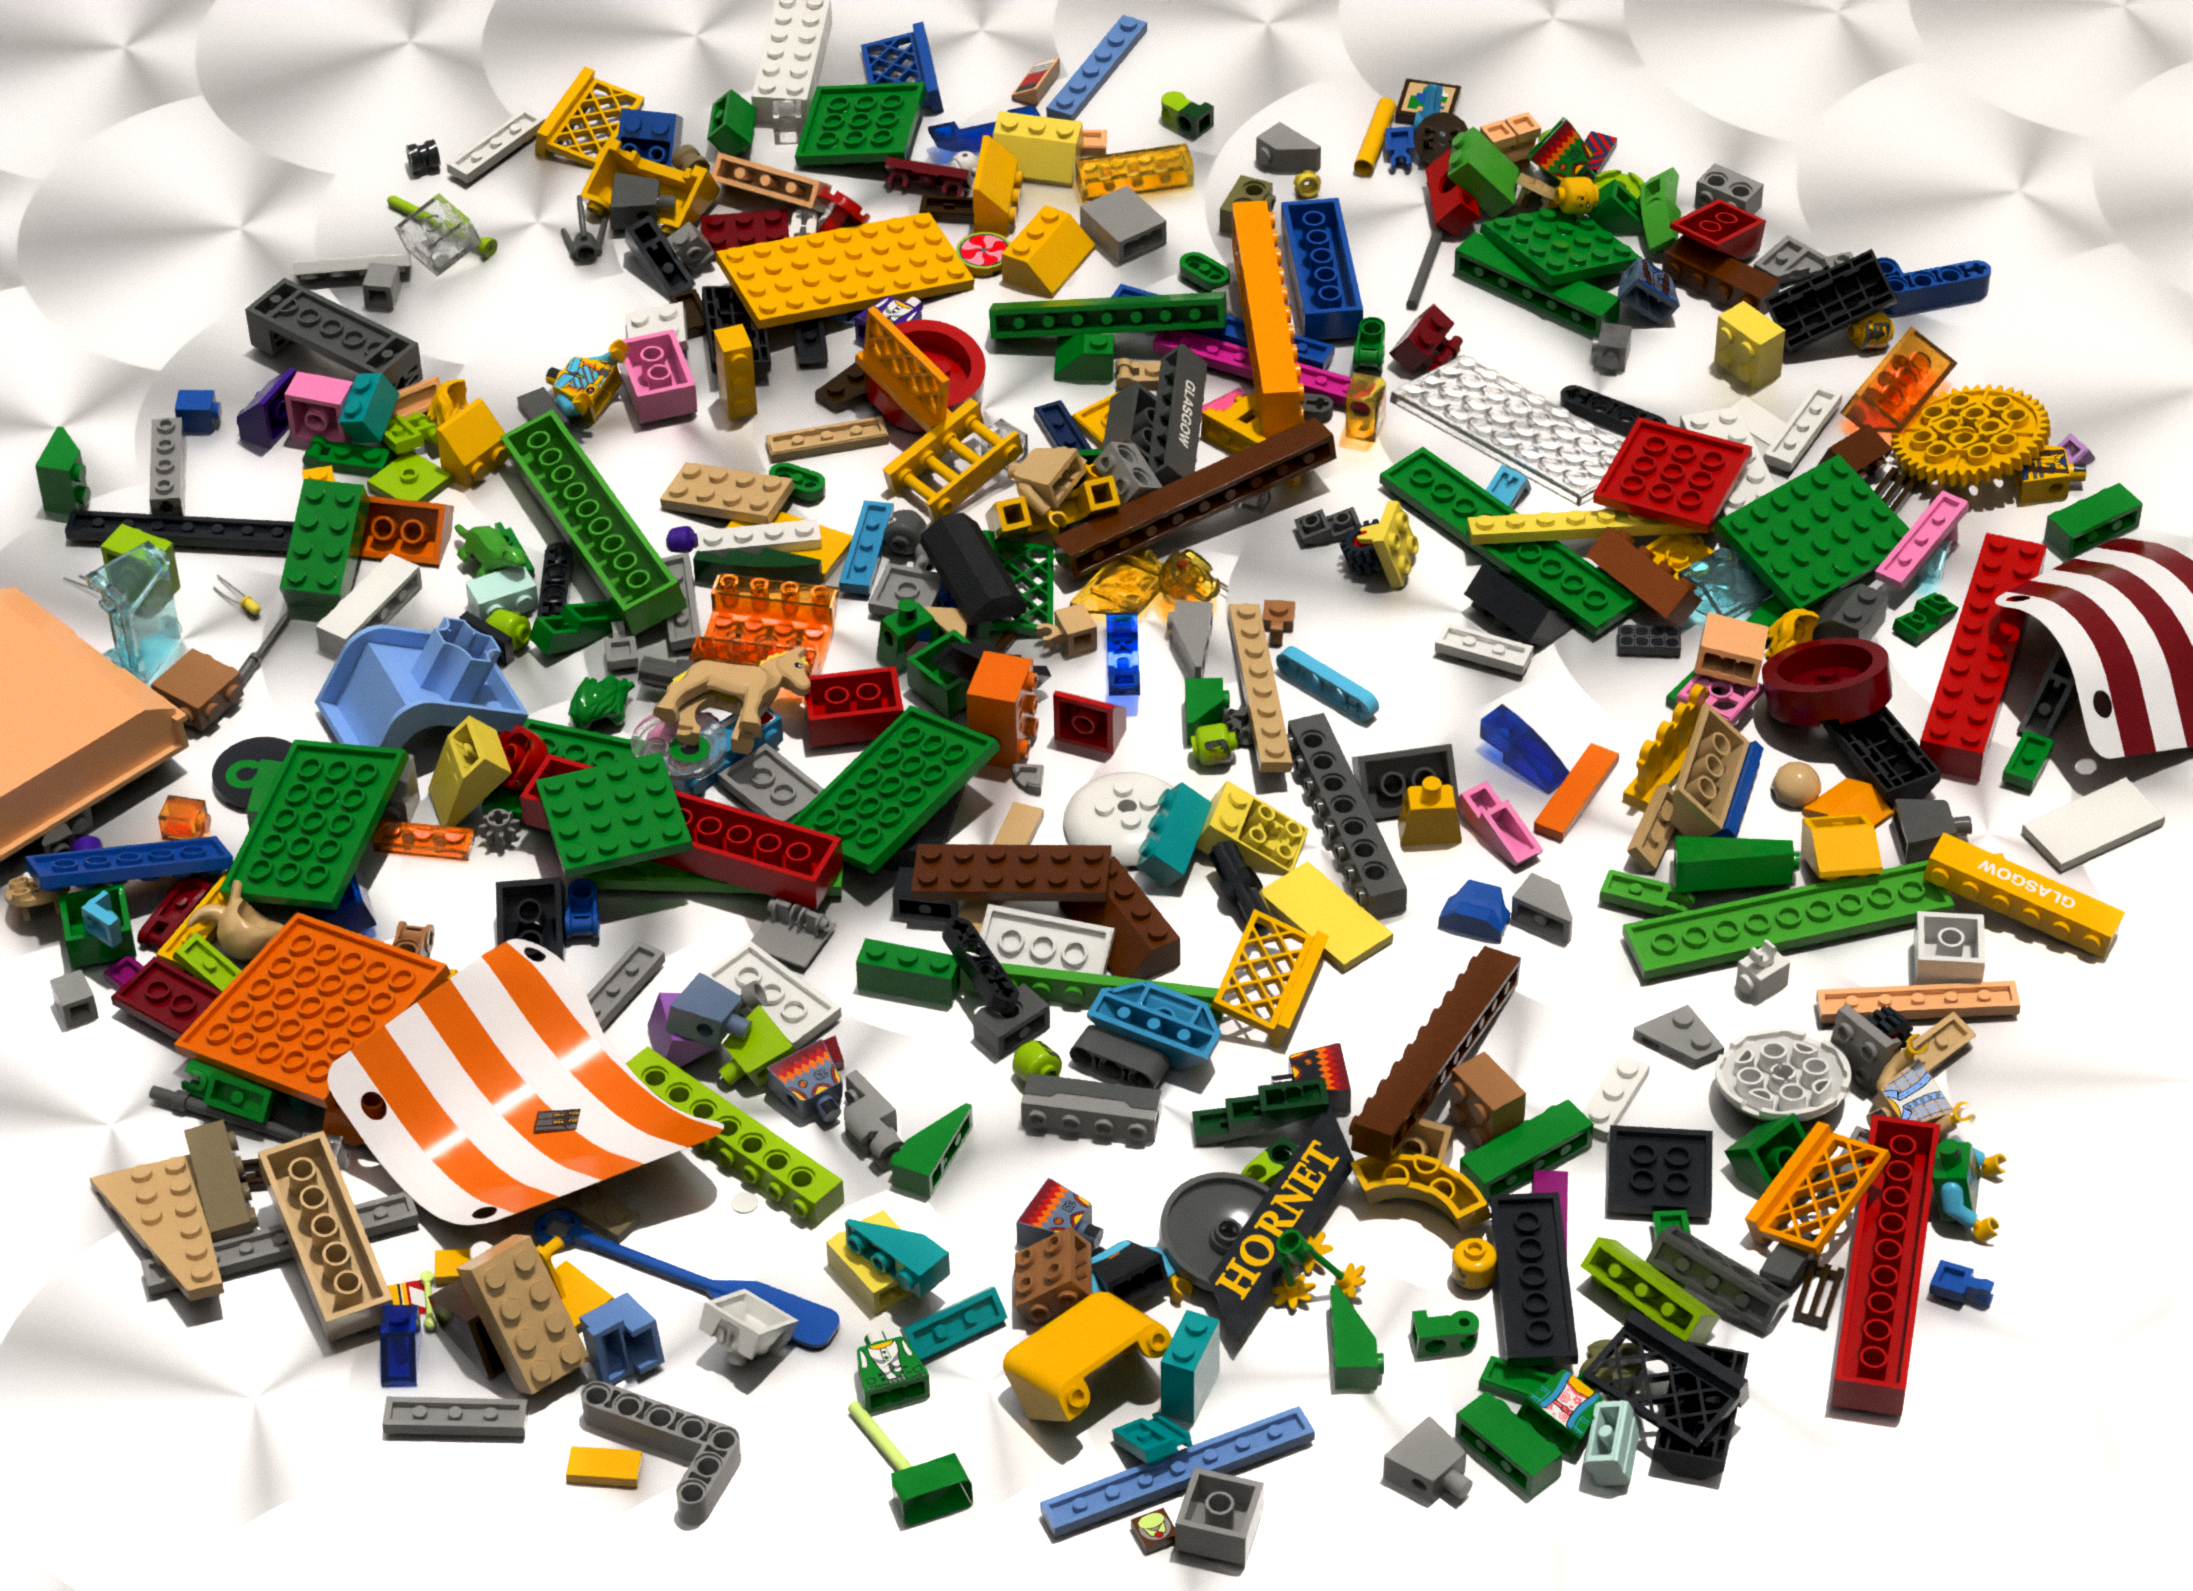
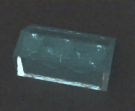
M1729 544L1715 550L1714 553L1693 562L1690 566L1678 572L1679 580L1683 576L1697 587L1694 593L1702 599V602L1695 611L1706 617L1707 613L1711 612L1736 618L1775 596L1772 590Z

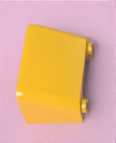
M608 137L580 194L583 202L587 205L586 209L599 216L602 213L610 215L615 173L656 178L660 181V194L676 195V212H659L657 226L663 235L668 237L689 221L694 225L715 201L720 188L706 168L695 165L693 170L686 168L684 172L641 158L635 150H632V152L624 151L621 149V141Z
M1095 1292L1011 1348L1003 1359V1369L1028 1419L1069 1422L1081 1414L1090 1402V1391L1084 1377L1120 1352L1122 1355H1130L1138 1349L1147 1358H1160L1164 1356L1172 1337L1165 1326L1110 1292Z

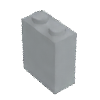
M1128 185L1080 206V227L1119 265L1167 243L1166 220Z

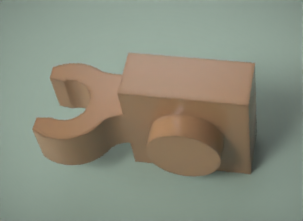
M1264 601L1262 620L1264 629H1268L1271 632L1270 644L1282 645L1284 631H1293L1295 601Z

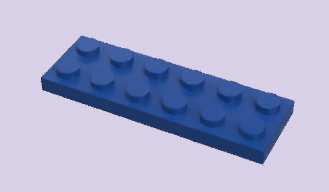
M217 836L25 856L26 870L38 887L47 892L61 891L63 887L68 886L92 888L96 883L125 884L128 880L134 879L151 882L159 880L162 876L171 875L175 878H187L191 876V873L199 872L216 875L221 874L223 870L230 869L233 864V856Z

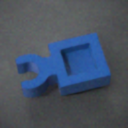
M1414 127L1386 128L1387 158L1391 157V171L1396 172V166L1399 163H1405L1407 171H1411V156L1415 155Z

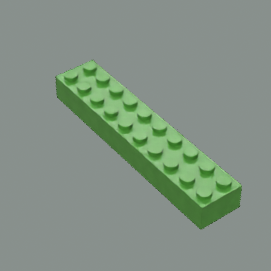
M553 409L500 436L511 464L564 539L571 546L622 621L624 620L625 625L633 636L688 607L674 575Z

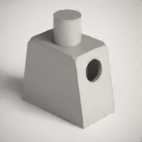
M1430 1416L1384 1455L1383 1478L1428 1502L1436 1501L1447 1490L1459 1499H1462L1469 1493L1473 1482L1464 1475L1466 1469L1465 1450Z

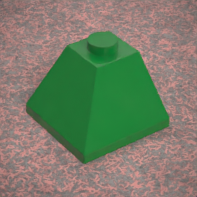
M1080 334L1057 337L1054 380L1113 381L1115 358L1114 334Z

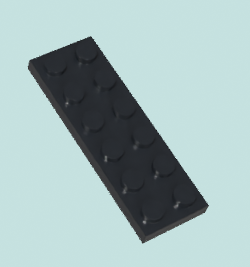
M1559 1192L1490 1195V1212L1494 1249L1497 1253L1496 1268L1507 1367L1578 1364V1347Z

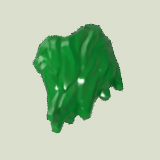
M609 674L598 683L595 678L589 679V677H585L570 702L568 715L574 727L585 730L590 727L591 723L605 717L610 718L616 725H621L626 718L625 704L628 692L635 687L632 681L628 682L626 678L619 681L612 674Z

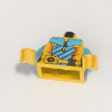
M615 340L610 345L608 352L602 356L590 358L575 356L570 359L563 370L554 367L548 370L546 383L553 385L556 404L567 418L580 416L592 423L597 421L622 384L617 363H623L626 359L624 353L630 350L623 340Z

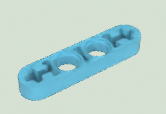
M1289 646L1276 657V664L1285 676L1358 720L1367 721L1379 711V702L1370 691L1300 649Z

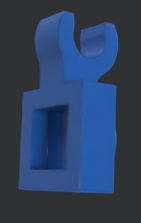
M1940 1260L1930 1282L1929 1293L1961 1303L1968 1296L1977 1305L1989 1307L1994 1297V1294H1991L1994 1282L1988 1279L1975 1278L1974 1269Z

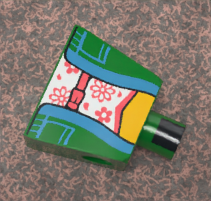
M1560 1370L1527 1396L1517 1416L1522 1420L1528 1421L1535 1431L1548 1441L1555 1443L1561 1451L1571 1457L1593 1419L1595 1404L1603 1400L1594 1391L1596 1388L1582 1380L1584 1371L1578 1377H1575L1568 1370Z

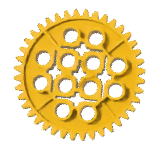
M1978 384L1972 390L1964 386L1962 391L1952 388L1950 394L1941 391L1938 398L1930 395L1929 402L1920 400V407L1911 406V412H1904V418L1897 420L1898 425L1893 427L1894 432L1891 433L1894 460H1897L1898 466H1902V471H1908L1909 476L1917 475V480L1919 481L1927 478L1928 484L1937 480L1938 486L1949 482L1950 487H1953L1957 482H1961L1962 487H1965L1970 481L1976 486L1979 480H1984L1986 483H1990L1992 477L2002 480V474L2005 473L2012 476L2013 469L2022 471L2023 464L2031 465L2032 459H2038L2039 452L2045 451L2044 445L2049 444L2048 438L2051 437V427L2048 412L2045 410L2044 405H2039L2038 399L2032 400L2031 394L2024 396L2023 390L2014 393L2013 387L2003 391V385L1992 389L1991 384H1988L1984 389H1981Z

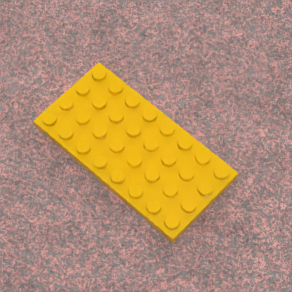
M930 212L797 237H788L770 242H760L748 246L733 247L716 251L715 260L758 329L864 310L886 296H892L906 302L910 297L922 299L974 289L975 281Z

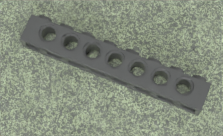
M1320 713L1289 720L1287 738L1290 752L1294 756L1295 770L1298 775H1303L1306 794L1314 799L1315 813L1318 818H1322L1324 821L1327 839L1334 842L1337 861L1339 863L1343 862L1345 866L1346 880L1349 885L1353 884L1355 887L1357 903L1364 907L1374 918L1406 911L1407 887L1325 714Z

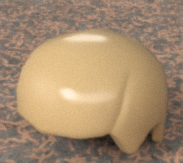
M1789 762L1778 769L1772 780L1771 790H1774L1778 802H1783L1790 807L1803 808L1818 798L1821 792V781L1817 772L1809 764Z

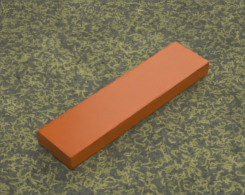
M1590 743L1534 821L1533 830L1563 841L1619 762L1620 753Z

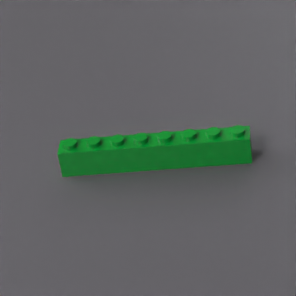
M1226 292L993 303L989 309L991 339L1225 328L1228 321Z

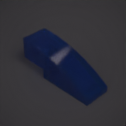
M1503 704L1481 719L1480 738L1503 753L1502 762L1548 794L1559 788L1570 772L1556 753L1531 726Z

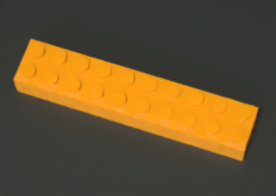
M1267 200L1232 203V252L1262 436L1268 439L1304 422L1303 406H1299L1304 401L1303 383L1298 384V382H1301L1300 364L1294 363L1298 362L1297 345L1291 344L1294 343L1293 325H1288L1291 323L1290 306H1285V304H1288L1287 287H1282L1285 284L1284 268H1278L1281 267L1280 249H1275L1278 248L1277 230L1272 231V229H1275L1274 212H1269Z

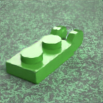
M1610 869L1600 890L1599 900L1666 916L1690 911L1688 908L1693 907L1695 896L1691 892H1675V887L1672 884Z

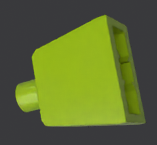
M758 1005L745 1018L752 1021V1027L746 1039L743 1040L730 1034L723 1043V1046L733 1059L719 1069L718 1072L730 1086L745 1074H747L756 1087L763 1086L767 1083V1067L797 1052L764 1009Z

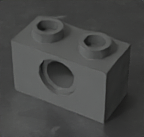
M1025 983L1017 987L1019 998L1015 1009L1011 1013H999L992 1010L989 1006H985L973 1015L974 1038L999 1060L1050 1028V1005Z

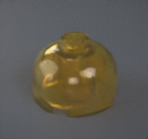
M1180 549L1174 551L1163 563L1158 574V584L1164 600L1174 607L1176 599L1202 602L1214 600L1220 592V582L1218 578L1213 580L1209 573L1213 570L1211 565L1201 555L1190 549H1186L1184 552H1179Z

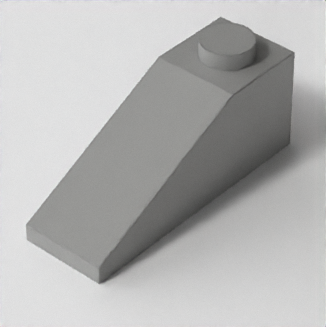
M1176 599L1174 612H1168L1167 630H1172V643L1189 677L1204 678L1213 629V602Z

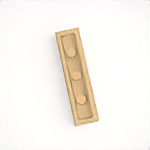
M883 416L765 435L772 463L889 443V435Z

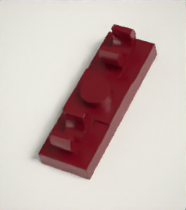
M887 157L885 163L889 173L887 183L889 188L892 189L895 181L898 179L903 180L902 188L904 191H908L910 188L909 179L916 180L925 187L940 185L942 186L943 196H948L950 189L957 188L956 196L964 197V188L972 189L974 179L970 171L966 169Z

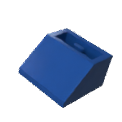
M621 108L618 140L622 142L621 149L628 152L635 150L641 158L673 168L672 156L681 145L683 117L672 113Z

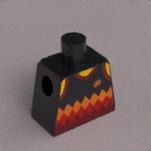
M1340 1043L1292 1054L1288 1057V1074L1271 1076V1084L1325 1078L1328 1100L1333 1113L1351 1112V1087Z

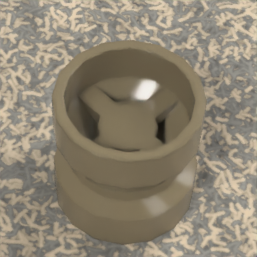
M692 145L679 147L672 156V164L678 170L684 172L686 168L693 170L695 165L710 170L708 161L703 156H700L698 150Z

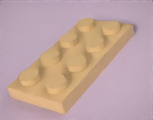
M685 462L661 496L660 503L662 509L755 524H770L795 489L791 478Z

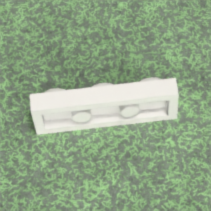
M1445 622L1435 641L1434 651L1523 675L1533 656L1534 646Z
M1622 1054L1618 1055L1582 1112L1594 1124L1593 1137L1608 1141L1610 1125H1618L1649 1076L1650 1065Z

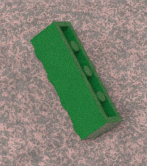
M1567 1099L1558 1105L1550 1106L1540 1115L1521 1122L1518 1127L1509 1132L1497 1135L1480 1148L1468 1151L1460 1158L1459 1173L1464 1174L1481 1192L1486 1202L1490 1203V1195L1507 1194L1532 1180L1534 1170L1548 1171L1591 1147L1594 1124Z

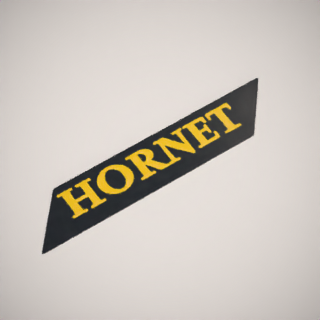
M1330 1104L1329 1108L1323 1110L1208 1278L1234 1342L1238 1341L1284 1273L1282 1266L1277 1262V1257L1281 1254L1276 1246L1279 1236L1291 1228L1299 1231L1306 1240L1352 1172L1350 1163L1354 1161V1158Z

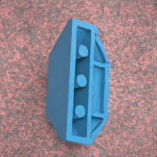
M1150 981L1124 984L1115 988H1101L1087 1013V1018L1095 1025L1159 1050L1167 1056L1170 1066L1178 1069L1207 1063L1222 1037L1221 1031L1206 1002Z

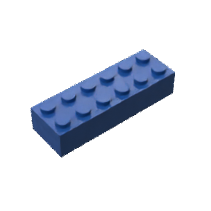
M1339 198L1281 202V232L1303 337L1317 341L1357 337L1359 324L1363 320V306Z

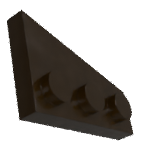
M856 363L852 364L815 391V400L836 413L869 401L865 390L866 372Z

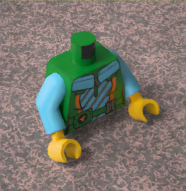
M1945 1139L1937 1145L1933 1185L1940 1222H1959L1966 1228L1972 1227L1976 1238L1981 1242L1998 1236L1997 1232L1994 1231L1999 1228L1998 1221L1992 1216L1980 1221L1977 1219L1976 1207L1981 1175L1980 1166L1982 1172L1988 1178L2006 1173L1999 1166L2007 1162L2003 1154L1998 1153L1985 1157L1984 1152L1973 1148L1971 1143L1954 1139Z

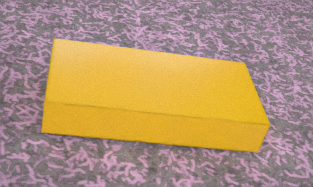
M571 1446L566 1470V1481L571 1483L637 1487L643 1460L642 1451Z

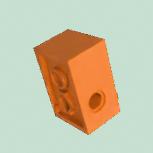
M983 651L966 693L968 728L997 739L1001 747L985 765L1012 769V763L1021 764L1023 758H1028L1030 738L1036 737L1039 727V719L1035 718L1038 696L1034 695L1038 675L1033 673V659Z

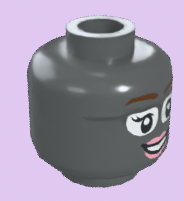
M898 510L890 516L883 533L886 546L898 554H913L916 546L920 543L921 534L926 530L924 519L913 510Z

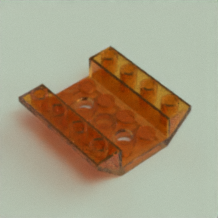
M718 573L711 592L712 614L704 637L696 636L689 660L694 662L709 660L759 667L760 661L766 660L769 655L794 649L791 648L794 646H803L807 649L805 656L806 661L809 663V666L806 668V675H821L834 635L839 587Z

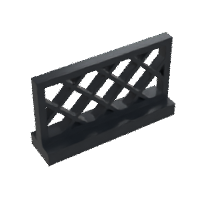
M1631 1309L1624 1317V1326L1582 1374L1584 1382L1615 1401H1628L1635 1414L1697 1453L1736 1406L1741 1408L1749 1399L1747 1379L1634 1309ZM1628 1339L1639 1346L1640 1354L1619 1357L1618 1348ZM1661 1360L1667 1364L1668 1372L1648 1375L1646 1362ZM1642 1364V1376L1622 1377L1621 1365ZM1617 1367L1618 1379L1603 1381L1595 1376L1601 1368ZM1690 1378L1696 1382L1697 1390L1677 1393L1674 1380ZM1670 1380L1671 1394L1651 1396L1649 1383ZM1645 1384L1647 1397L1632 1399L1625 1395L1624 1387ZM1719 1396L1727 1402L1721 1409L1706 1411L1703 1398ZM1699 1398L1701 1412L1680 1414L1678 1401ZM1674 1402L1676 1415L1661 1417L1654 1413L1653 1405ZM1703 1420L1704 1429L1697 1438L1683 1431L1682 1423Z

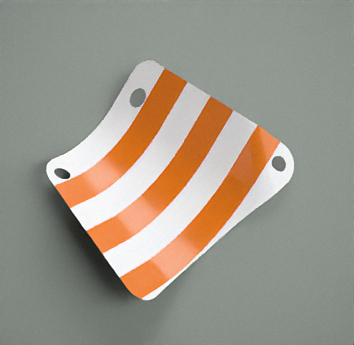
M522 939L508 940L477 958L334 1061L328 1071L327 1078L328 1087L334 1099L370 1151L398 1185L420 1206L434 1216L465 1226L486 1224L517 1214L707 1141L724 1130V1124L718 1121L694 1117L674 1108L656 1096L642 1083L619 1057L603 1033L575 971L551 951ZM525 948H534L542 952L546 958L541 962L533 961L525 955L524 950ZM375 1092L384 1099L387 1111L382 1119L373 1120L364 1113L361 1107V1099L365 1093ZM580 1109L577 1130L534 1134V1125L538 1111ZM495 1207L497 1209L494 1215L487 1218L477 1219L472 1216L475 1211L481 1208Z

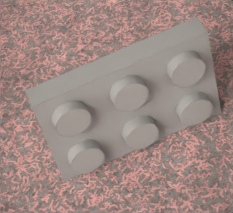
M767 743L718 774V783L756 814L788 823L824 789Z

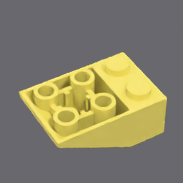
M470 715L447 735L428 787L442 830L446 834L512 774L496 729Z
M1226 781L1210 800L1212 805L1195 847L1209 855L1212 847L1220 841L1232 840L1238 846L1241 855L1250 868L1282 875L1292 871L1309 829L1231 782Z

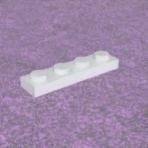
M526 108L522 109L447 163L448 173L466 183H470L534 137L544 123L545 118Z
M408 252L295 261L293 263L294 275L301 274L302 280L319 278L318 273L330 272V277L348 276L347 271L359 270V275H366L370 263L399 265V272H404L405 266L411 265V255Z
M1815 384L1764 452V462L1791 472L1841 404L1842 393Z
M818 519L697 531L699 551L727 557L730 549L760 555L763 548L782 552L822 548Z

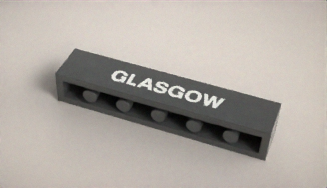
M1183 343L1161 357L1148 465L1162 487L1194 473L1197 462L1207 362Z

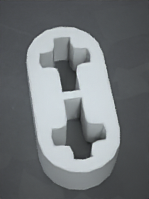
M804 208L793 213L790 238L818 232V216L814 210Z

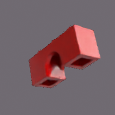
M1448 149L1425 168L1426 184L1430 192V203L1435 217L1434 223L1438 228H1441L1444 232L1447 231L1456 238L1480 218L1477 199L1447 177L1451 149Z

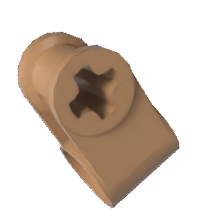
M400 921L392 945L428 958L434 945V925L427 924L425 927L407 925L406 921Z

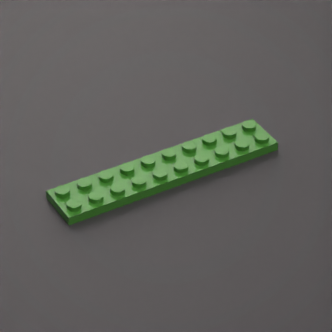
M1928 860L1883 869L1880 874H1870L1864 878L1855 875L1834 881H1826L1623 925L1622 934L1643 979L1647 980L1743 959L1749 955L1751 948L1755 947L1757 950L1761 948L1766 939L1776 946L1778 952L1916 922L1917 911L1954 913L1955 904L1947 889L1922 879Z

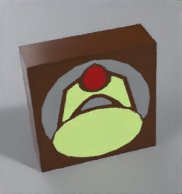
M1164 1507L1131 1519V1529L1146 1554L1175 1543V1527Z

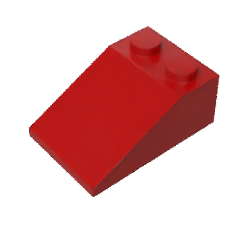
M1717 199L1671 222L1669 228L1716 251L1744 260L1760 251L1766 220L1721 199Z

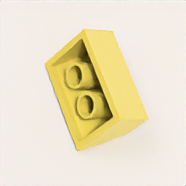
M999 111L993 131V139L1018 159V171H1023V181L1073 187L1084 145L1082 122Z

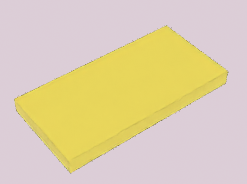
M1308 861L1261 890L1271 911L1285 923L1313 937L1317 930L1328 935L1329 938L1322 954L1343 972L1393 942V933Z

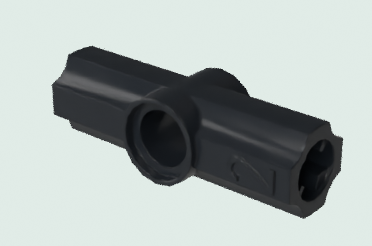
M1228 840L1225 842L1220 841L1214 845L1209 857L1222 880L1220 887L1230 903L1237 908L1245 926L1254 909L1275 918L1261 892L1263 885L1252 868L1246 864L1236 843ZM1257 922L1254 924L1256 931L1267 929V927Z

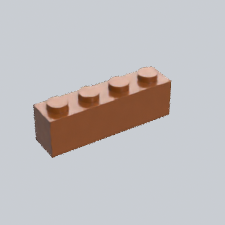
M1608 526L1587 552L1586 556L1673 625L1682 627L1702 602V599L1694 593L1697 587L1683 576L1679 581L1673 576L1677 571L1663 560L1659 565L1653 561L1656 555L1643 545L1638 549L1634 547L1633 543L1636 540L1623 529L1616 533Z

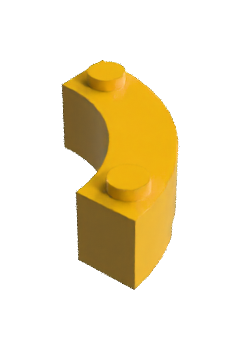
M1415 1153V1155L1395 1154L1389 1163L1370 1156L1350 1163L1354 1176L1369 1205L1393 1198L1420 1200L1444 1212L1455 1223L1461 1233L1491 1218L1488 1203L1477 1187L1464 1174L1458 1173L1446 1166L1441 1160Z

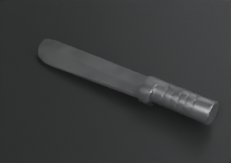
M290 610L282 615L256 652H252L238 670L241 675L242 686L262 660L260 655L287 619Z

